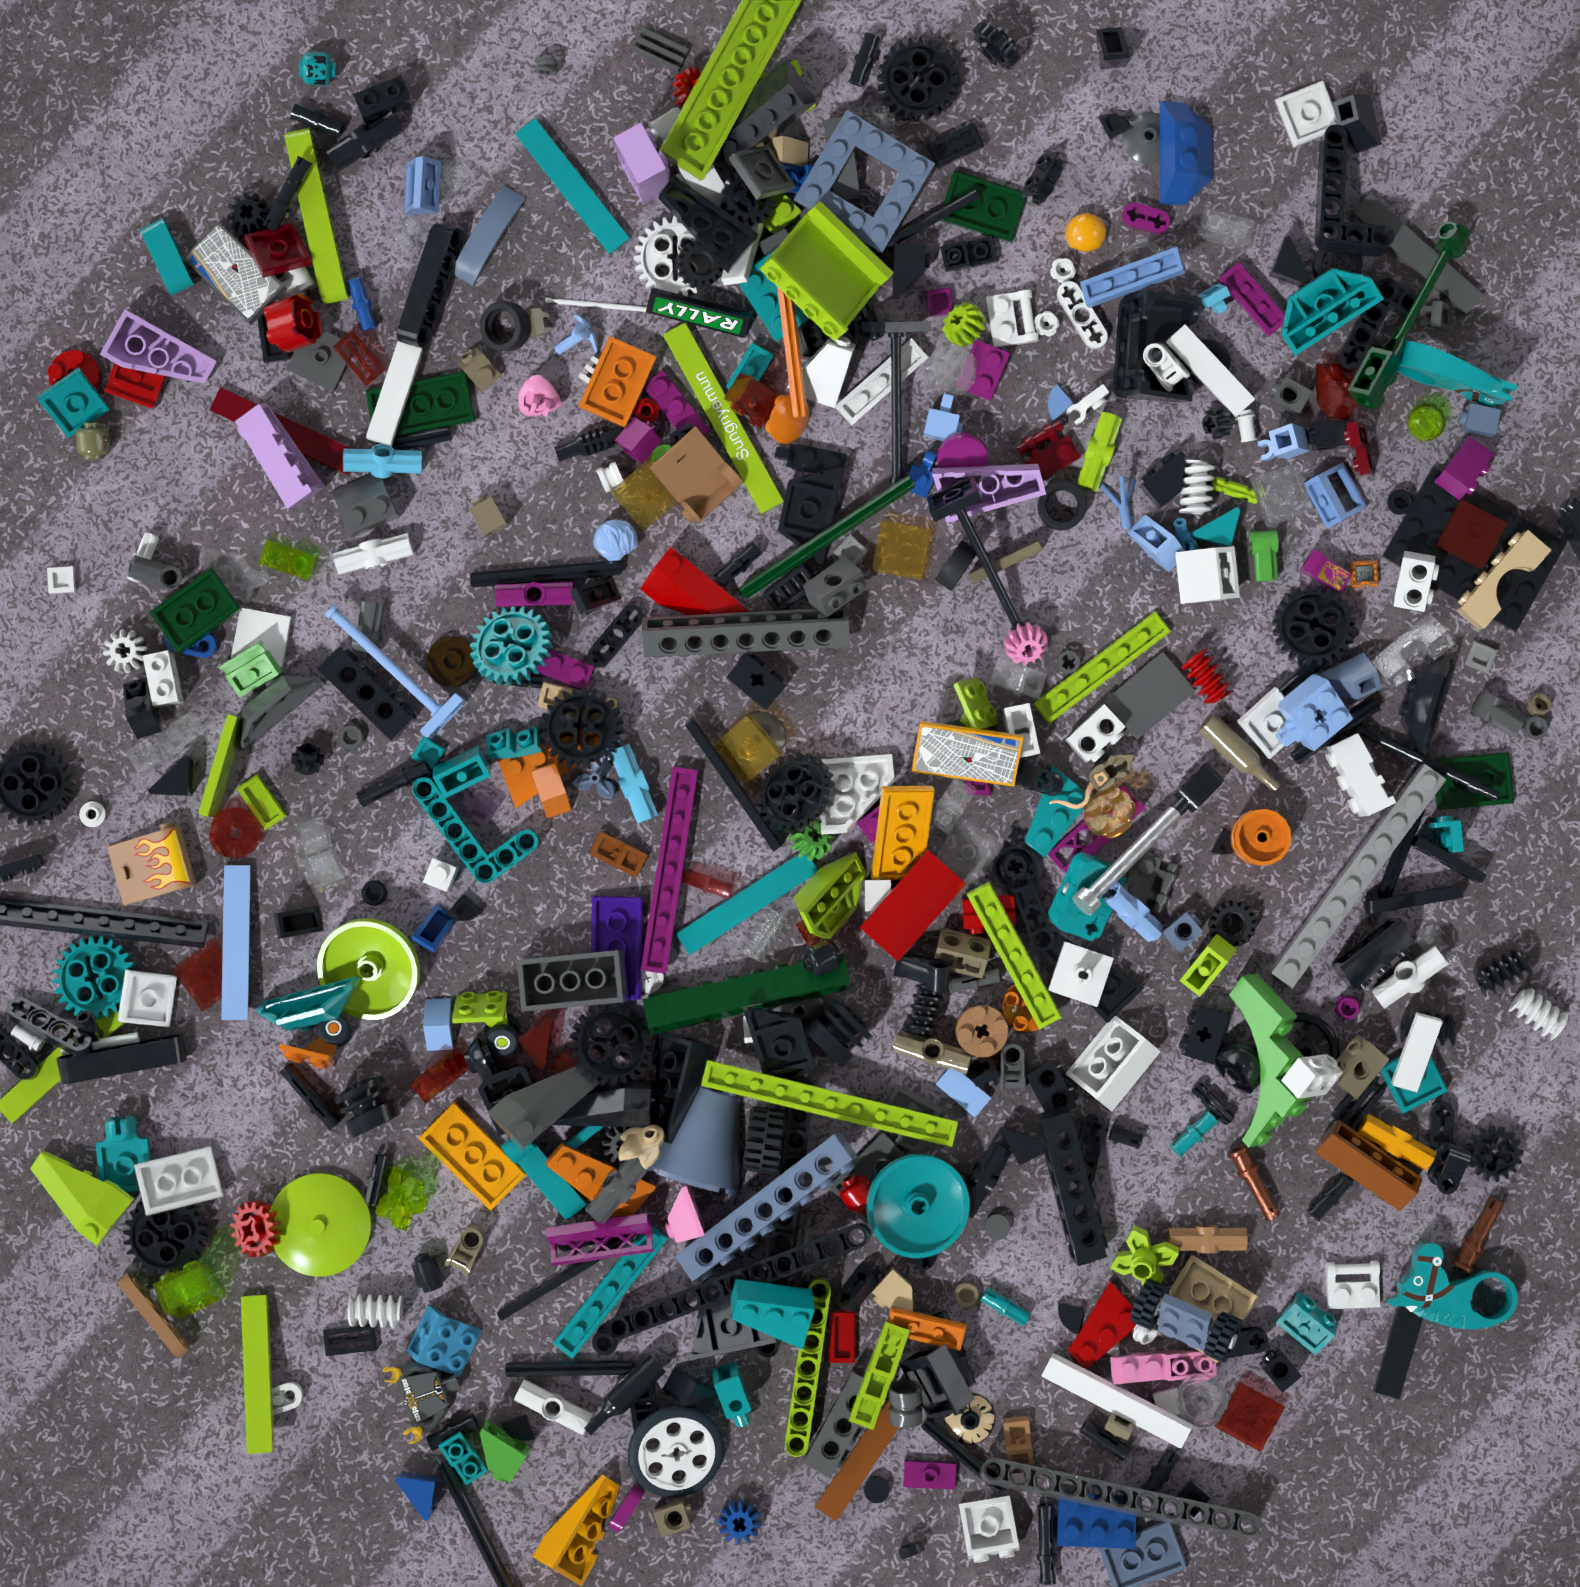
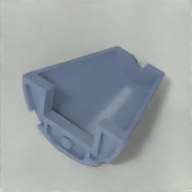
M701 1086L672 1144L663 1142L660 1147L659 1158L648 1170H659L658 1174L698 1188L719 1192V1189L726 1190V1194L738 1195L740 1191L741 1098L736 1097V1094L718 1092L711 1090L709 1087Z

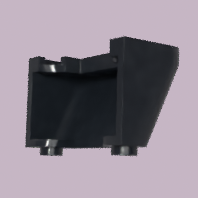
M1148 290L1126 295L1122 298L1118 309L1113 391L1116 397L1181 403L1192 402L1194 394L1192 380L1184 377L1173 386L1172 391L1168 392L1160 384L1147 363H1145L1143 353L1144 349L1150 344L1159 342L1166 344V341L1183 325L1187 327L1192 326L1199 318V299ZM1156 347L1152 350V358L1159 362L1163 356L1162 351ZM1173 352V354L1183 363V361Z

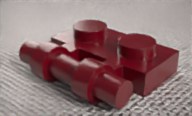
M1059 420L1052 425L1048 423L1042 427V431L1032 437L1030 435L1022 439V443L1015 446L1019 455L1027 451L1030 452L1032 457L1026 460L1024 464H1038L1043 481L1081 458L1069 435L1061 440L1058 439L1056 433L1064 429ZM1049 439L1052 445L1039 452L1037 445Z

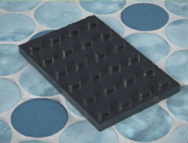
M1432 467L1381 557L1401 568L1404 551L1435 556V564L1439 565L1437 579L1431 580L1430 585L1459 600L1467 590L1471 593L1477 586L1474 581L1483 571L1488 573L1494 566L1491 564V561L1499 552L1505 553L1510 547L1507 543L1517 532L1521 534L1529 530L1548 546L1551 551L1535 570L1527 572L1520 569H1512L1500 578L1497 584L1496 596L1501 610L1492 619L1514 633L1517 632L1567 543L1476 491H1473L1471 495L1465 493L1458 500L1435 483L1441 471ZM1416 565L1412 570L1416 574H1423L1427 569L1423 565Z

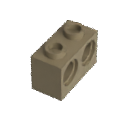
M941 928L934 959H943L950 962V971L982 979L988 962L991 940Z

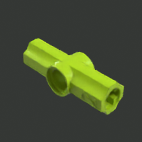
M1101 412L1094 435L1090 438L1087 451L1084 454L1083 459L1085 461L1077 480V486L1089 491H1098L1105 468L1108 467L1115 449L1114 442L1118 435L1122 418L1111 413Z

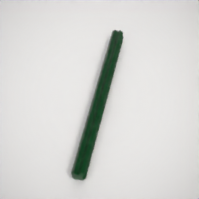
M910 476L904 477L740 586L741 593L745 598L751 597L914 489V481Z

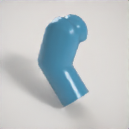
M1184 518L1176 519L1173 522L1176 539L1185 551L1197 550L1198 541L1188 531L1186 520Z

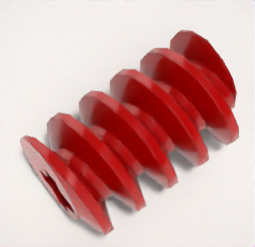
M1208 648L1187 659L1181 667L1182 670L1191 669L1187 675L1188 679L1197 678L1192 685L1193 687L1202 686L1198 696H1208L1203 702L1204 705L1214 704L1234 692V690L1225 691L1229 685L1228 681L1220 682L1224 676L1223 672L1214 673L1219 665H1209L1213 656H1204Z

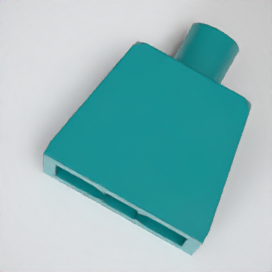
M737 1360L713 1368L714 1386L726 1418H734L737 1427L748 1425L751 1422L748 1414L752 1411L751 1402Z

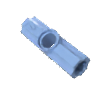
M1118 882L1102 896L1104 901L1116 911V914L1148 942L1157 940L1162 935L1164 926L1149 913L1150 910L1137 897L1132 896Z

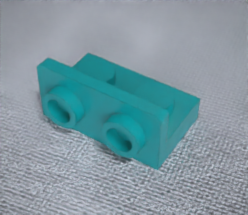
M1453 816L1433 817V823H1427V828L1443 827V832L1439 833L1441 848L1445 847L1446 852L1464 851L1461 820H1453Z
M1301 1292L1295 1295L1294 1301L1276 1319V1323L1314 1355L1320 1352L1336 1336L1338 1323L1330 1313L1321 1310L1316 1306L1312 1298L1304 1296Z

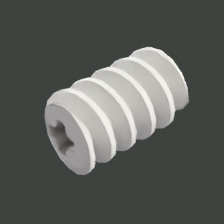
M1184 460V464L1190 467L1183 469V474L1189 477L1183 478L1182 484L1188 487L1183 488L1180 493L1187 498L1181 499L1180 504L1187 508L1180 509L1179 513L1201 515L1204 512L1211 511L1212 507L1205 505V502L1213 500V497L1206 495V492L1213 490L1214 487L1206 483L1207 481L1214 480V477L1208 475L1207 471L1214 470L1215 466L1200 460Z
M1533 988L1520 991L1511 1002L1508 1011L1511 1012L1517 1008V1018L1525 1014L1526 1019L1524 1023L1529 1024L1531 1021H1534L1533 1030L1536 1031L1542 1027L1541 1036L1544 1037L1551 1033L1550 1041H1552L1565 1027L1568 1015L1564 1012L1559 1014L1560 1009L1556 1006L1551 1008V1002L1548 1000L1543 1001L1541 994L1534 996L1535 990Z
M350 1294L348 1303V1322L350 1326H355L357 1320L361 1327H365L368 1320L371 1327H375L379 1320L381 1328H385L388 1321L391 1328H396L399 1321L401 1323L403 1312L402 1296H399L397 1303H394L392 1295H389L387 1302L383 1301L382 1295H379L376 1302H373L371 1294L368 1295L366 1301H363L361 1294H358L356 1300L353 1301Z

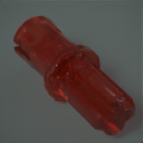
M686 869L682 876L683 883L699 888L705 894L709 892L727 900L730 898L729 895H731L734 884L713 878L712 874L706 876L690 869Z

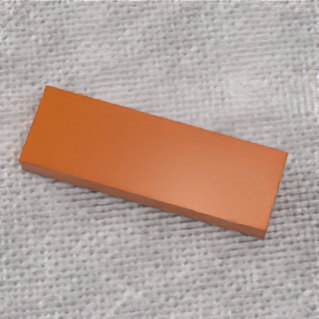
M893 1306L890 1307L887 1319L888 1323L910 1330L907 1339L937 1346L945 1344L949 1349L961 1350L966 1331V1324Z

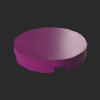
M970 433L953 434L945 438L940 448H938V467L987 466V446L982 439L971 436Z

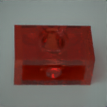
M739 373L725 395L724 400L731 404L730 409L740 416L747 415L750 417L748 422L761 429L763 426H766L767 421L770 419L778 395L753 377ZM756 399V405L753 407V402Z

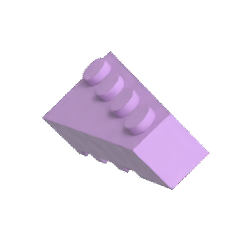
M267 402L258 404L235 421L238 426V433L248 442L254 456L260 462L287 509L302 505L326 488Z
M1038 464L932 468L937 492L974 475L982 500L965 508L969 516L1046 495ZM956 513L945 517L946 523L958 520Z

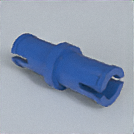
M362 277L347 281L346 283L353 300L352 309L356 310L361 331L365 332L377 328L371 310L372 301L367 297Z

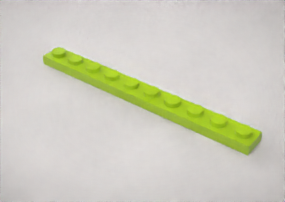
M711 1060L706 1062L701 1086L949 1147L953 1146L958 1121Z

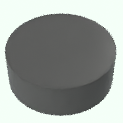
M348 724L339 731L338 740L345 749L356 750L364 743L365 735L359 726Z
M991 1214L984 1222V1230L991 1239L1001 1240L1009 1234L1010 1223L1002 1214Z

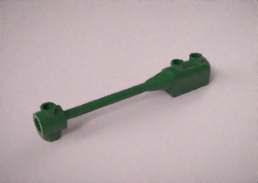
M1445 222L1438 228L1437 235L1439 240L1436 244V249L1440 252V255L1398 332L1393 335L1382 349L1370 348L1348 388V392L1358 404L1369 409H1376L1384 403L1385 391L1397 379L1395 373L1400 366L1401 355L1410 329L1449 258H1458L1465 254L1467 250L1466 243L1471 233L1463 225L1455 222Z

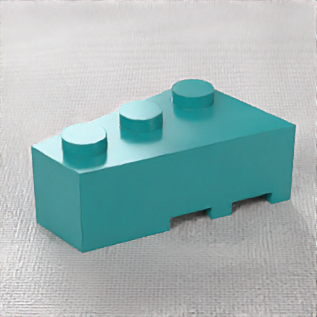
M736 1279L730 1299L732 1320L803 1349L815 1310L812 1289Z

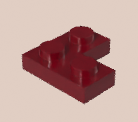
M1358 421L1346 423L1347 430H1344L1346 445H1350L1351 449L1356 452V456L1353 457L1355 472H1359L1360 476L1363 477L1374 475L1365 424Z

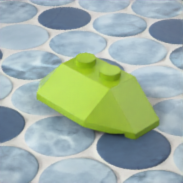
M852 852L820 868L793 898L811 934L826 940L831 939L856 910L861 894L862 881L866 877V871L856 852Z

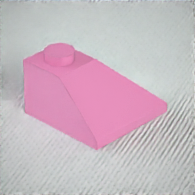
M683 1183L667 1218L668 1223L665 1224L669 1237H674L676 1243L701 1237L706 1232V1227L691 1187Z

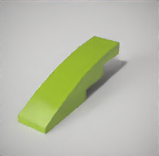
M888 1322L884 1323L848 1419L849 1422L874 1430L881 1406L884 1404L891 1381L894 1379L910 1330Z

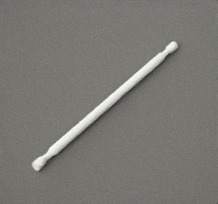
M545 298V303L553 302L565 305L646 312L647 308L643 306Z

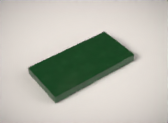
M461 371L413 381L395 436L476 422L467 374ZM382 387L365 390L371 420Z

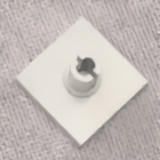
M1064 941L1048 991L1097 1007L1114 958Z

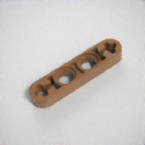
M126 1272L117 1280L120 1288L169 1350L177 1358H181L189 1352V1344L171 1321L169 1323L166 1321L167 1316L155 1301L151 1302V1296L131 1272Z

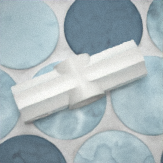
M408 533L384 540H369L360 543L358 547L333 553L334 563L339 575L364 568L366 570L374 569L376 565L385 566L390 561L414 555Z
M1434 946L1412 962L1403 961L1399 963L1394 970V974L1373 988L1372 992L1385 1009L1405 994L1421 991L1425 985V980L1449 964L1437 947Z
M526 1379L523 1380L514 1398L516 1402L542 1414L547 1420L556 1421L581 1435L585 1432L584 1427L593 1416L587 1410L565 1400L560 1394L551 1393ZM550 1401H555L559 1404L560 1411L552 1413L547 1409L546 1404Z

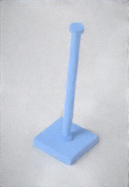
M336 604L326 612L325 616L328 619L332 618L432 712V718L420 730L427 738L433 739L467 703L462 696L455 693L444 705L442 703L439 705L339 611V607Z

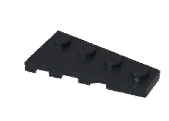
M675 176L659 193L658 199L727 273L733 269L758 237L757 232Z

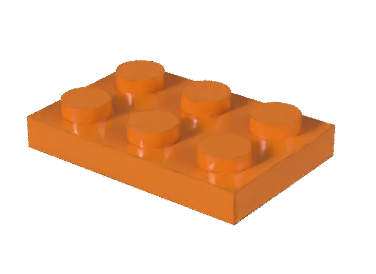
M609 336L578 407L626 428L657 357Z

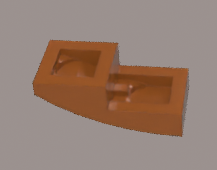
M600 830L588 851V854L636 878L648 856L646 853Z

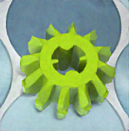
M963 302L960 306L955 304L954 310L952 312L948 311V317L943 320L945 325L942 331L952 344L965 348L968 344L973 345L976 338H980L979 334L986 329L983 325L986 322V318L981 309L976 305L973 306L966 302Z

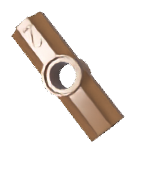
M1197 1225L1196 1228L1172 1227L1168 1228V1242L1179 1247V1251H1196L1197 1253H1219V1251L1227 1250L1242 1251L1247 1250V1228L1219 1227L1217 1225H1209V1227Z

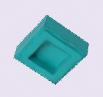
M423 736L410 758L417 762L425 759L433 771V767L438 764L446 749Z

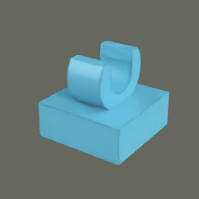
M1217 283L1196 295L1201 305L1208 308L1212 307L1215 313L1221 314L1228 310L1223 299L1230 296V293L1225 285Z

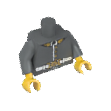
M411 1361L398 1365L396 1368L385 1367L382 1372H392L391 1378L384 1381L387 1383L396 1382L411 1426L416 1425L403 1432V1435L410 1433V1431L414 1434V1439L408 1442V1444L418 1442L421 1439V1435H425L440 1423L447 1414V1406L451 1403L448 1393L461 1389L460 1381L456 1374L443 1379L440 1370Z

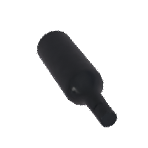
M648 1353L605 1396L601 1411L584 1429L592 1435L609 1418L624 1414L666 1371Z

